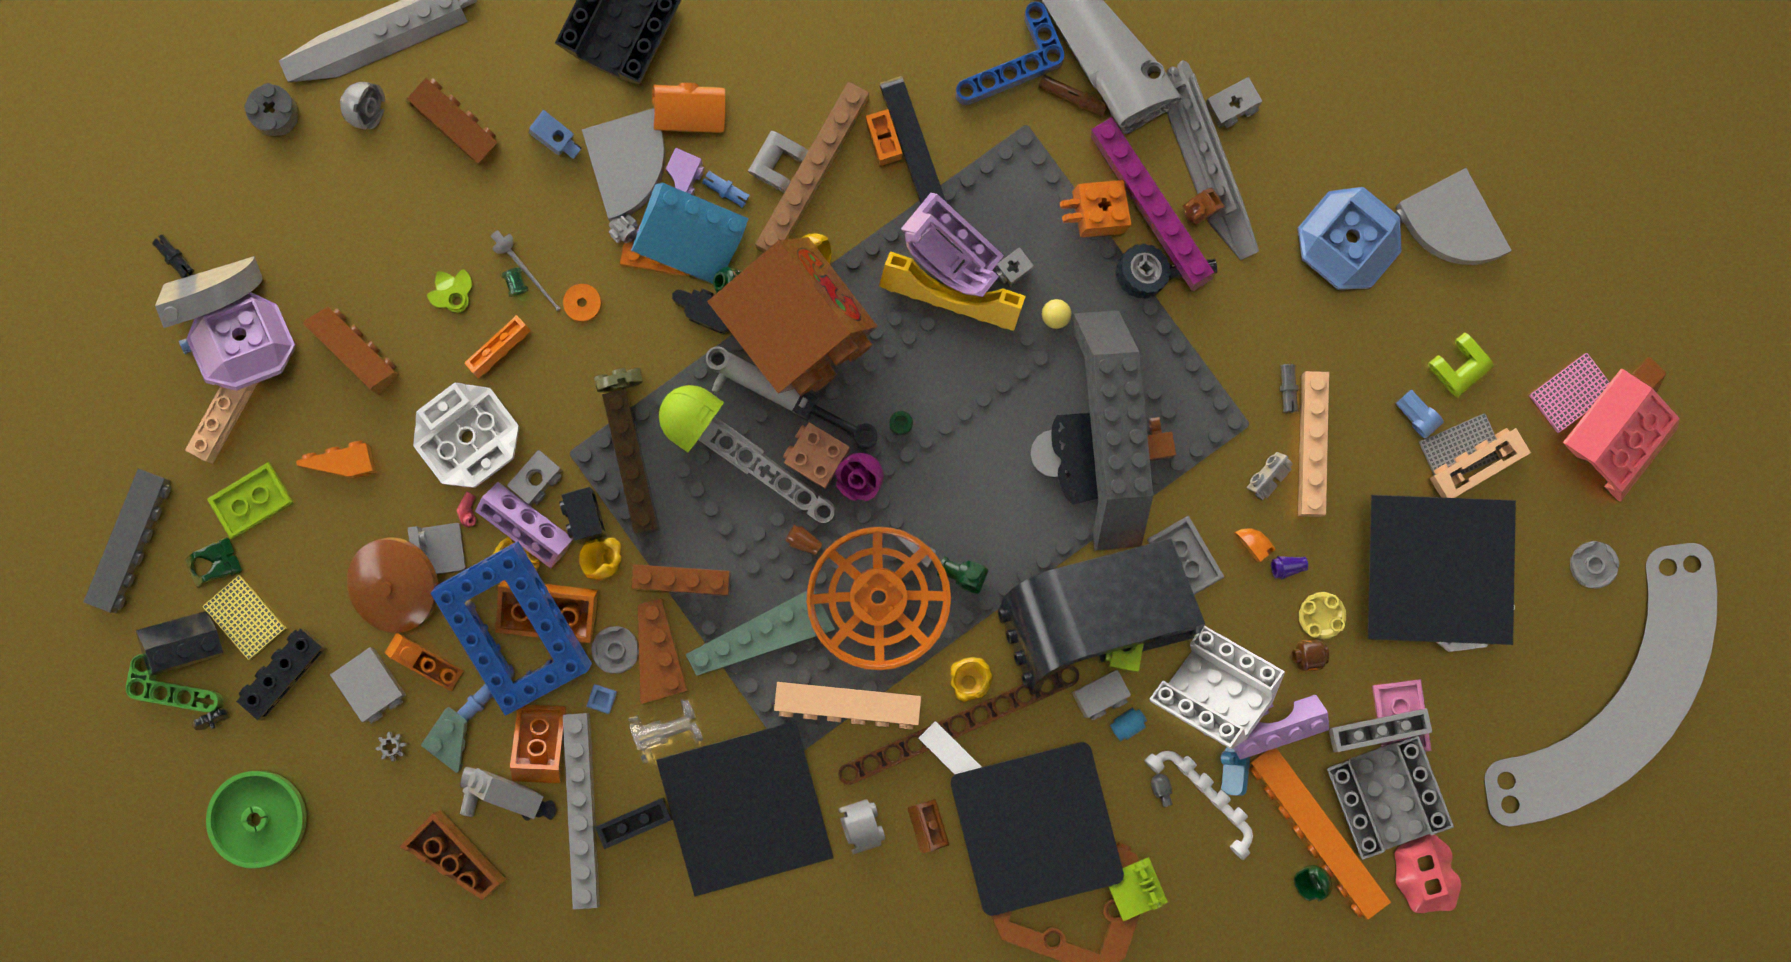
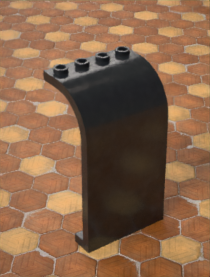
M1171 538L1040 573L1011 589L1004 596L998 609L999 620L1005 624L1007 629L1006 639L1009 644H1012L1015 651V663L1021 667L1023 673L1021 675L1025 688L1028 687L1031 695L1039 693L1044 682L1051 675L1071 664L1190 631L1191 635L1201 633L1205 625Z

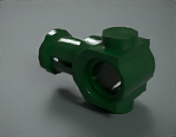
M946 556L942 558L941 563L948 578L956 580V584L966 591L977 595L981 592L989 572L984 565L973 561L959 564L950 561Z

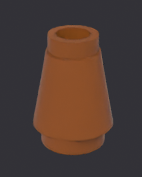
M794 524L785 539L790 547L814 555L818 553L822 546V542L801 525L798 527Z

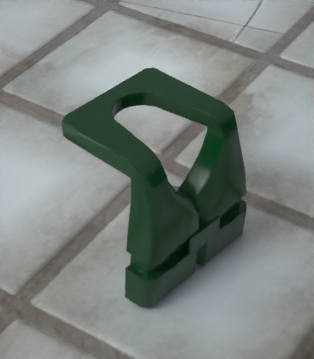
M228 537L194 551L185 559L197 588L207 581L242 572L237 556L233 555L235 551ZM197 558H203L212 562L210 570L205 575L197 576L194 570V563Z

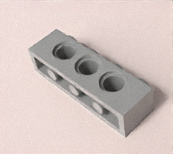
M1427 709L1329 728L1333 752H1341L1432 733Z

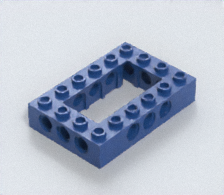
M519 541L440 583L431 592L432 597L505 716L586 673L592 664ZM503 580L507 582L553 658V661L549 659L545 665L534 671H527L523 677L512 682L515 675L514 668L511 664L508 665L500 651V645H496L488 632V625H484L475 610V604L470 600L472 597Z

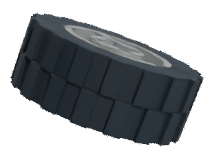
M1143 243L1141 245H1134L1120 257V261L1116 265L1117 282L1121 285L1123 291H1126L1130 296H1135L1138 299L1153 297L1169 281L1171 266L1167 261L1168 258L1160 249L1155 248L1153 245Z

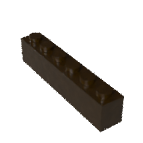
M626 389L602 394L634 534L639 536L660 531L629 394Z

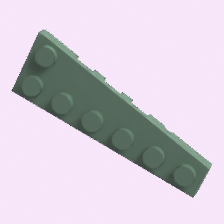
M807 591L685 654L696 676L816 637L817 635L812 628L808 616ZM814 604L819 624L824 633L835 630L822 604Z

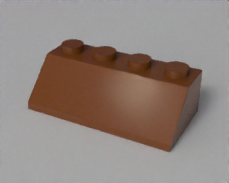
M326 307L303 322L331 352L376 394L380 395L399 376L394 371L397 366L388 357L383 360L378 355L380 349L371 341L366 343L361 338L364 334L354 324L351 327L344 322L347 317L339 309L336 308L333 311L331 308Z

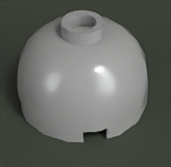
M357 82L350 85L340 99V108L344 119L350 125L365 130L367 128H375L384 113V109H380L381 101L385 102L383 89L377 84L368 82Z

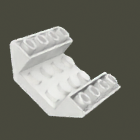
M1204 626L1201 633L1196 634L1191 641V653L1169 683L1162 681L1149 700L1232 749L1248 738L1273 703L1285 671Z

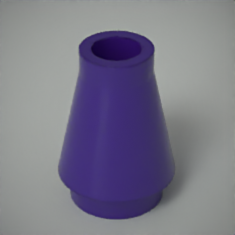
M1277 556L1276 559L1271 561L1272 574L1275 578L1282 580L1302 571H1307V558Z

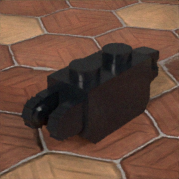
M679 289L672 293L673 301L676 302V305L678 304V306L685 309L686 317L691 322L722 335L731 333L707 302L714 296V293L705 289H701L700 292L694 289L692 294Z

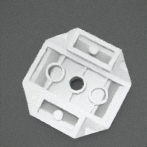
M455 382L416 411L413 446L442 484L476 488L514 459L520 426L492 389ZM472 431V440L464 443L462 441L463 433Z

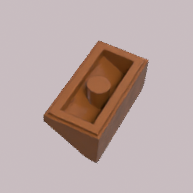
M936 799L908 807L921 853L931 852L949 845Z

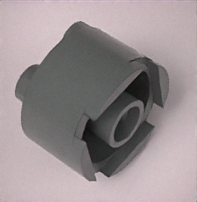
M270 83L263 84L254 89L248 96L244 106L249 121L261 133L267 136H282L289 133L295 127L298 120V107L295 100L286 90ZM271 108H274L275 112L271 113L269 112V110Z

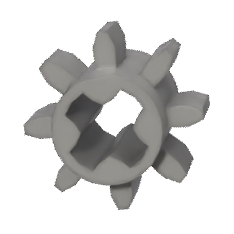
M630 214L626 217L618 216L609 223L611 228L609 233L617 243L621 242V240L624 243H629L637 235L636 227H638V224Z
M387 732L386 739L378 738L381 745L376 750L382 751L381 759H386L390 756L391 761L395 762L396 755H405L402 752V748L407 746V743L400 741L402 738L401 734L393 738L392 732ZM391 742L396 744V748L393 751L387 750V745H390Z

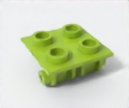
M1149 857L1124 867L1123 880L1119 884L1108 886L1123 921L1151 909L1155 910L1168 903Z

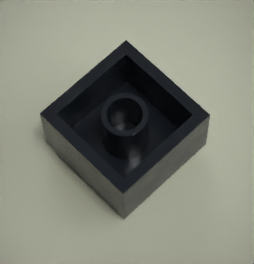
M586 487L562 494L563 501H560L559 504L562 514L568 517L569 524H566L569 538H573L575 542L583 544L586 541L607 537L596 494L592 488Z

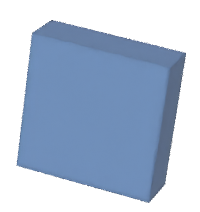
M594 684L586 707L610 714L617 691Z

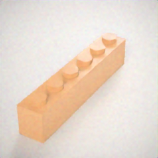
M1305 371L1301 375L1298 516L1323 517L1326 515L1329 372Z
M777 682L774 711H779V716L793 717L794 713L803 714V719L817 720L818 715L827 716V721L841 722L842 718H851V723L865 725L866 720L875 721V726L889 727L891 722L899 723V728L913 729V725L919 724L921 696Z

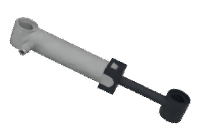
M713 347L707 352L706 363L713 372L719 373L714 382L712 392L719 393L727 378L783 406L807 421L811 414L852 434L856 445L862 449H870L877 443V430L871 424L864 423L855 426L816 405L819 398L810 392L800 396L793 389L778 394L757 366L728 352L722 347ZM717 354H721L725 357L723 364L714 365L712 358ZM867 430L872 433L873 437L869 442H862L859 439V434L862 431Z

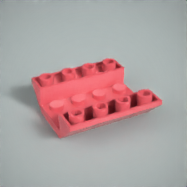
M1620 369L1563 443L1577 458L1587 460L1608 481L1604 487L1621 502L1677 431L1680 418L1653 388L1624 369Z

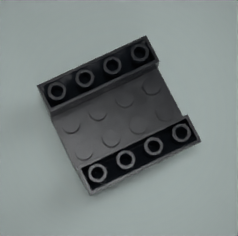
M576 0L555 44L577 59L620 80L640 84L681 0Z

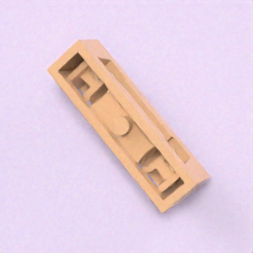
M257 383L237 391L220 386L185 451L213 464Z
M1505 428L1495 434L1497 439L1491 443L1485 440L1476 445L1474 453L1468 455L1467 452H1464L1454 458L1456 463L1450 467L1444 464L1435 469L1434 473L1436 475L1431 477L1430 480L1441 498H1455L1530 454L1531 452L1518 430L1515 428L1509 431L1508 428ZM1501 443L1504 445V447L1495 451L1496 446L1500 445ZM1493 451L1497 453L1499 458L1509 453L1512 455L1504 461L1500 459L1467 479H1464L1461 472L1453 477L1450 476V473L1455 470L1461 471ZM1462 481L1465 482L1462 486L1455 488L1456 484Z

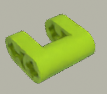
M1463 333L1455 340L1457 347L1468 358V361L1457 371H1454L1440 356H1436L1428 363L1433 373L1456 397L1463 394L1494 367L1492 360L1467 333Z

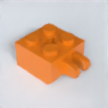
M1124 180L1078 184L1072 191L1073 199L1059 202L1061 209L1075 208L1076 213L1065 214L1062 216L1063 223L1078 222L1080 237L1124 234L1131 226Z

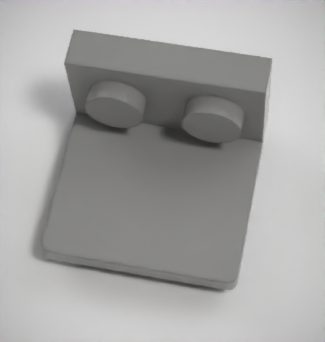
M459 523L426 528L418 526L408 528L409 542L416 545L426 554L436 574L466 569Z

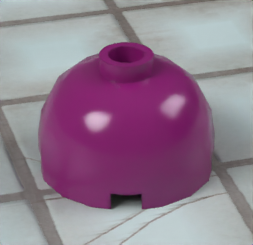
M866 453L849 455L841 461L835 470L837 488L844 496L854 501L857 499L869 501L875 497L884 480L881 464L875 457Z

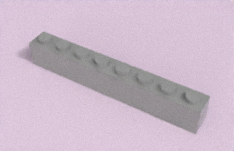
M590 713L563 715L572 903L573 909L598 908L600 906Z

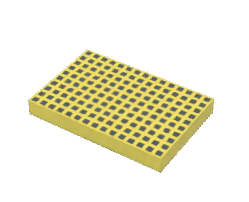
M238 575L202 606L248 660H252L287 629L241 575Z

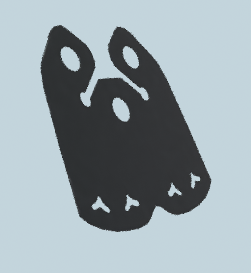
M1090 413L1057 415L1052 424L1051 440L1055 454L1061 459V464L1058 468V479L1065 497L1073 505L1098 499ZM1061 422V424H1062L1065 428L1062 429V430L1059 432V431H1058L1059 428H1060V424H1059V423ZM1059 441L1065 443L1063 450H1061ZM1065 470H1067L1068 473L1071 474V476L1067 480V474L1065 473ZM1069 488L1076 490L1075 497H1073V493L1069 490Z

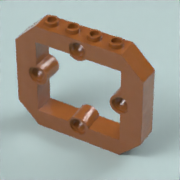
M1118 842L1117 849L1122 868L1139 861L1136 853L1131 852V846ZM1113 898L1107 899L1102 905V913L1110 922L1099 953L1067 942L1065 935L1057 927H1048L1043 932L1012 922L1009 920L1012 911L991 917L1002 940L1061 962H1119L1125 959L1140 915L1125 921L1122 920L1120 914L1116 917H1111L1108 909L1112 904L1116 903ZM1051 933L1059 935V943L1056 946H1050L1046 942L1047 936Z

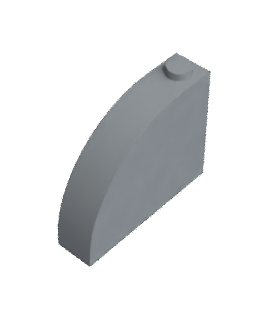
M654 108L582 129L610 222L615 217H626L628 214L632 215L650 199L655 184H659L665 167L666 151L662 131L653 129Z
M1467 168L1401 201L1396 206L1397 210L1395 213L1400 217V222L1406 225L1413 238L1424 249L1440 259L1456 264L1477 265L1494 261L1512 251Z
M255 256L165 283L155 305L163 327L166 328L216 311L254 290L263 279Z

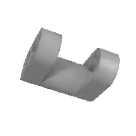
M771 130L748 172L757 179L785 193L791 181L773 170L782 153L802 163L808 150Z

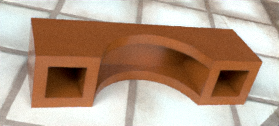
M633 564V590L684 592L716 596L730 595V571Z

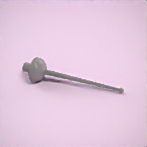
M498 230L491 235L496 242L492 248L493 251L499 254L507 252L554 305L556 311H560L561 308L556 305L511 250L514 243L512 235L508 234L503 237Z

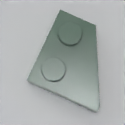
M448 707L421 744L423 748L456 773L463 766L461 757L462 751L465 749L464 735L467 732L468 721Z

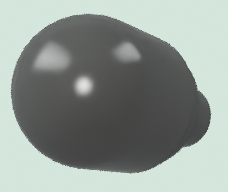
M1156 774L1151 779L1154 796L1156 795L1157 799L1161 798L1164 808L1173 805L1170 798L1172 786L1169 778L1164 774Z

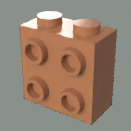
M809 422L806 427L804 425L800 427L795 436L798 440L794 447L790 445L784 453L783 458L786 459L784 465L821 488L826 489L835 475L838 465L850 451V447Z

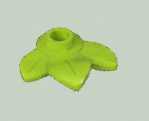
M462 269L454 278L448 273L438 271L435 279L437 290L427 294L429 301L438 308L447 307L454 313L463 312L468 307V293L472 288V281L468 272ZM457 297L461 298V303L454 305V299Z

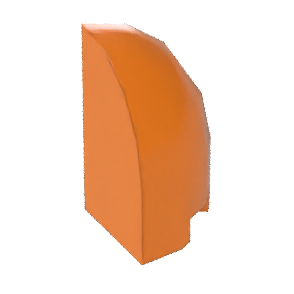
M1247 528L1235 532L1257 563L1276 550L1261 531Z

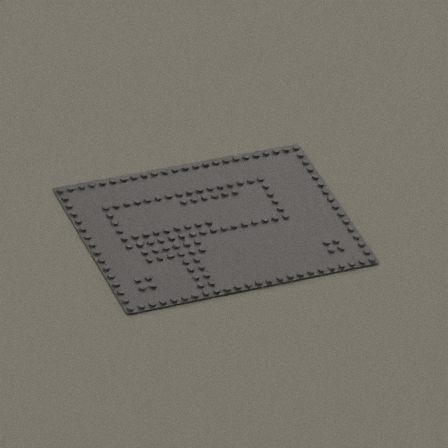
M1027 125L1022 126L941 185L947 204L1004 255L1000 261L1020 247L1034 265L1031 272L1011 287L1007 282L1003 284L997 278L987 291L1006 289L1025 296L1014 331L1002 329L997 325L978 321L975 318L957 314L954 311L936 307L930 303L911 299L908 296L890 292L879 287L884 265L890 252L912 258L925 273L944 284L929 273L911 255L906 245L905 233L901 230L921 205L920 201L830 264L878 327L867 336L873 346L865 354L851 363L849 360H846L839 366L833 364L831 367L838 375L817 392H814L813 389L809 392L819 398L816 405L855 426L864 423L874 426L878 436L874 447L862 449L856 445L852 434L811 414L807 421L783 406L727 378L719 393L712 392L714 382L719 373L713 372L706 363L705 354L632 406L660 531L639 536L634 534L609 423L570 451L572 459L649 566L731 572L729 596L669 592L705 643L807 591L811 572L824 551L837 539L863 528H896L919 538L926 545L936 550V555L940 561L946 556L950 561L959 564L973 561L984 565L989 570L981 592L978 595L960 588L956 584V580L948 578L951 604L946 626L935 644L920 658L909 664L886 670L856 667L832 654L816 636L723 667L767 729L796 721L804 750L848 718H842L841 722L827 721V716L818 715L817 720L803 719V714L794 713L793 717L779 716V711H774L777 682L885 692L998 610L1004 596L1015 586L1033 576L1054 569L1093 540L1092 527L1095 524L1098 499L1073 505L1065 497L1058 477H1048L1041 474L1032 464L1030 456L1033 442L1043 432L1052 430V424L1057 415L1090 413L1085 358L1077 339L1074 338L1072 315L1070 322L1065 327L1060 329L1050 328L1044 323L1041 315L1042 309L1047 302L1054 299L1063 300L1070 306L1072 314L1119 310L1140 354L1147 436L1151 435L1149 420L1156 417L1160 418L1162 433L1171 431L1173 433L1176 456L1150 461L1153 496L1249 426V422L1158 299L1155 296H1150L1147 299H1138L1123 291L1121 285L1117 282L1118 278L1115 273L1117 270L1116 265L1120 261L1119 259L1123 252L1112 237L1107 235L1083 238L1079 234L1078 222L1063 223L1062 216L1076 213L1075 208L1061 209L1059 202L1073 199L1072 191L1075 188ZM937 230L951 245H953L957 250H959L962 253V251L957 246H955L946 236H944L939 230ZM965 259L959 264V266L954 270L953 273H956L959 270V268L964 264ZM1009 264L1008 271L1017 273L1018 266ZM996 266L992 270L995 273L998 271ZM733 334L716 346L722 347L756 366ZM717 354L712 358V363L717 366L721 365L725 357ZM686 385L702 387L718 397L724 403L715 416L764 450V455L814 489L817 496L821 494L828 499L835 508L832 520L827 523L818 522L807 514L808 510L798 508L752 474H745L699 440H697L688 453L673 443L664 434L659 422V411L665 397L674 389ZM897 411H905L913 419V427L906 435H897L890 429V417ZM810 422L850 447L846 457L854 453H866L875 457L881 464L884 472L883 484L876 496L869 501L860 499L856 501L850 500L837 488L836 475L833 476L827 488L823 489L785 466L784 462L786 459L783 458V455L790 445L794 447L798 439L795 436L802 425L806 427ZM1060 422V423H1059V424H1060L1059 430L1061 431V430L1064 429L1065 427H1064V426L1061 424V422ZM718 429L712 440L716 441L717 436L722 432L720 429ZM867 430L859 434V439L862 442H869L873 437L872 433ZM723 436L720 438V444L724 448H730L733 446V440L729 436ZM742 450L739 453V457L743 462H750L753 459V455L749 450ZM766 465L765 467L760 466V468L762 469L761 474L765 475L766 473H769L770 475H772L773 478L770 481L774 483L776 477L780 474V472L776 471V474L774 475L769 471V465ZM1067 473L1066 480L1071 476L1070 473ZM783 477L778 481V485L781 489L788 490L791 488L792 482L790 479ZM1069 488V490L1073 493V497H1075L1076 490ZM806 491L800 492L798 500L803 504L809 503L811 495ZM822 505L818 507L817 513L821 517H828L831 514V510L828 506ZM794 524L798 527L801 525L822 542V546L816 555L790 547L789 543L785 541ZM873 534L853 538L838 547L836 551L846 559L857 551L872 548ZM882 534V547L898 550L909 558L913 555L894 535ZM882 554L883 568L895 572L904 563L896 557ZM873 555L862 557L854 561L852 565L861 573L873 568ZM829 557L818 573L814 588L816 594L828 593L831 578L839 567ZM931 561L929 567L926 568L919 562L917 565L925 576L928 591H943L940 577L937 576L938 571L934 563ZM911 569L902 578L906 590H921L919 581ZM845 571L838 581L836 592H850L854 579ZM877 590L873 592L871 598L874 602L880 603L884 601L885 593ZM907 600L903 613L911 621L915 619L919 611L921 600ZM928 601L926 614L918 626L927 637L931 635L939 621L943 601ZM836 602L839 615L846 623L854 614L850 602ZM821 603L835 630L825 633L831 640L840 628L831 615L829 603ZM861 620L853 629L854 632L862 636L874 638V625L867 624ZM897 620L884 625V638L894 636L905 628ZM909 635L898 643L884 646V660H892L904 656L917 649L921 644L912 635ZM848 636L838 646L841 650L854 657L875 661L874 646L861 644Z

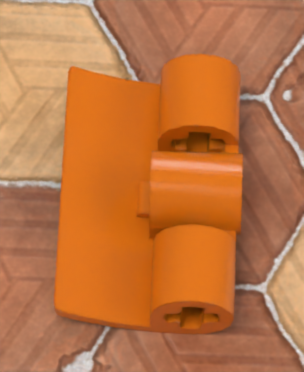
M681 83L678 86L653 85L654 130L724 132V88L699 87L696 83Z

